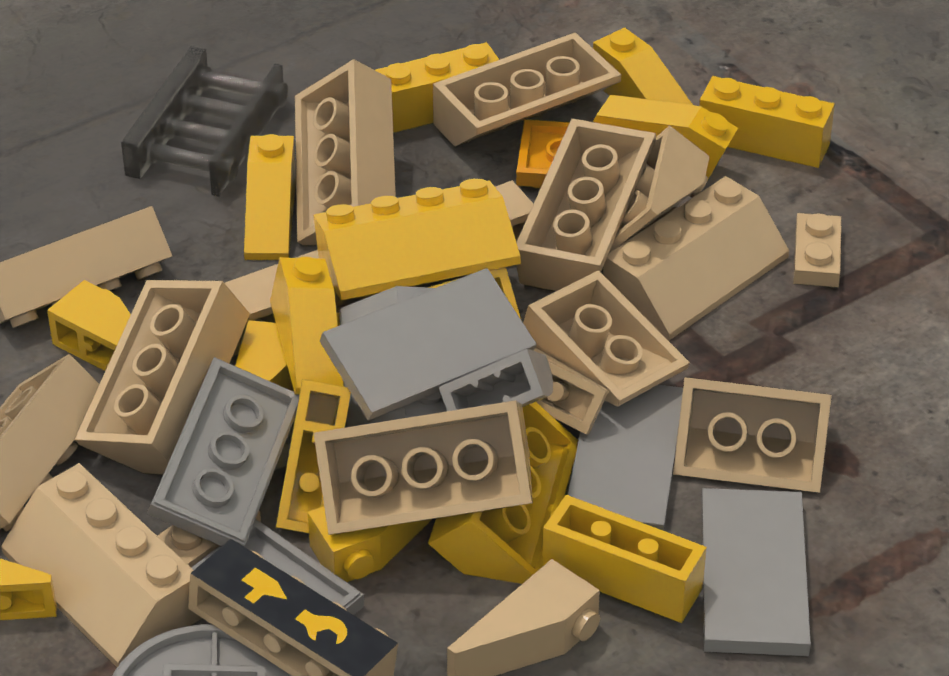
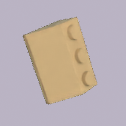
M685 377L673 474L820 493L832 395Z

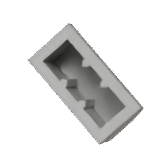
M524 349L440 386L439 390L447 411L515 400L522 403V407H525L550 396L553 392V379L547 356L530 349Z

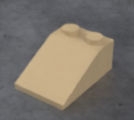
M668 126L656 137L654 146L609 253L675 210L678 204L688 196L693 198L699 194L707 183L706 171L709 155L671 126Z
M599 270L528 305L523 324L536 342L535 348L609 390L605 401L617 407L688 369L690 364Z

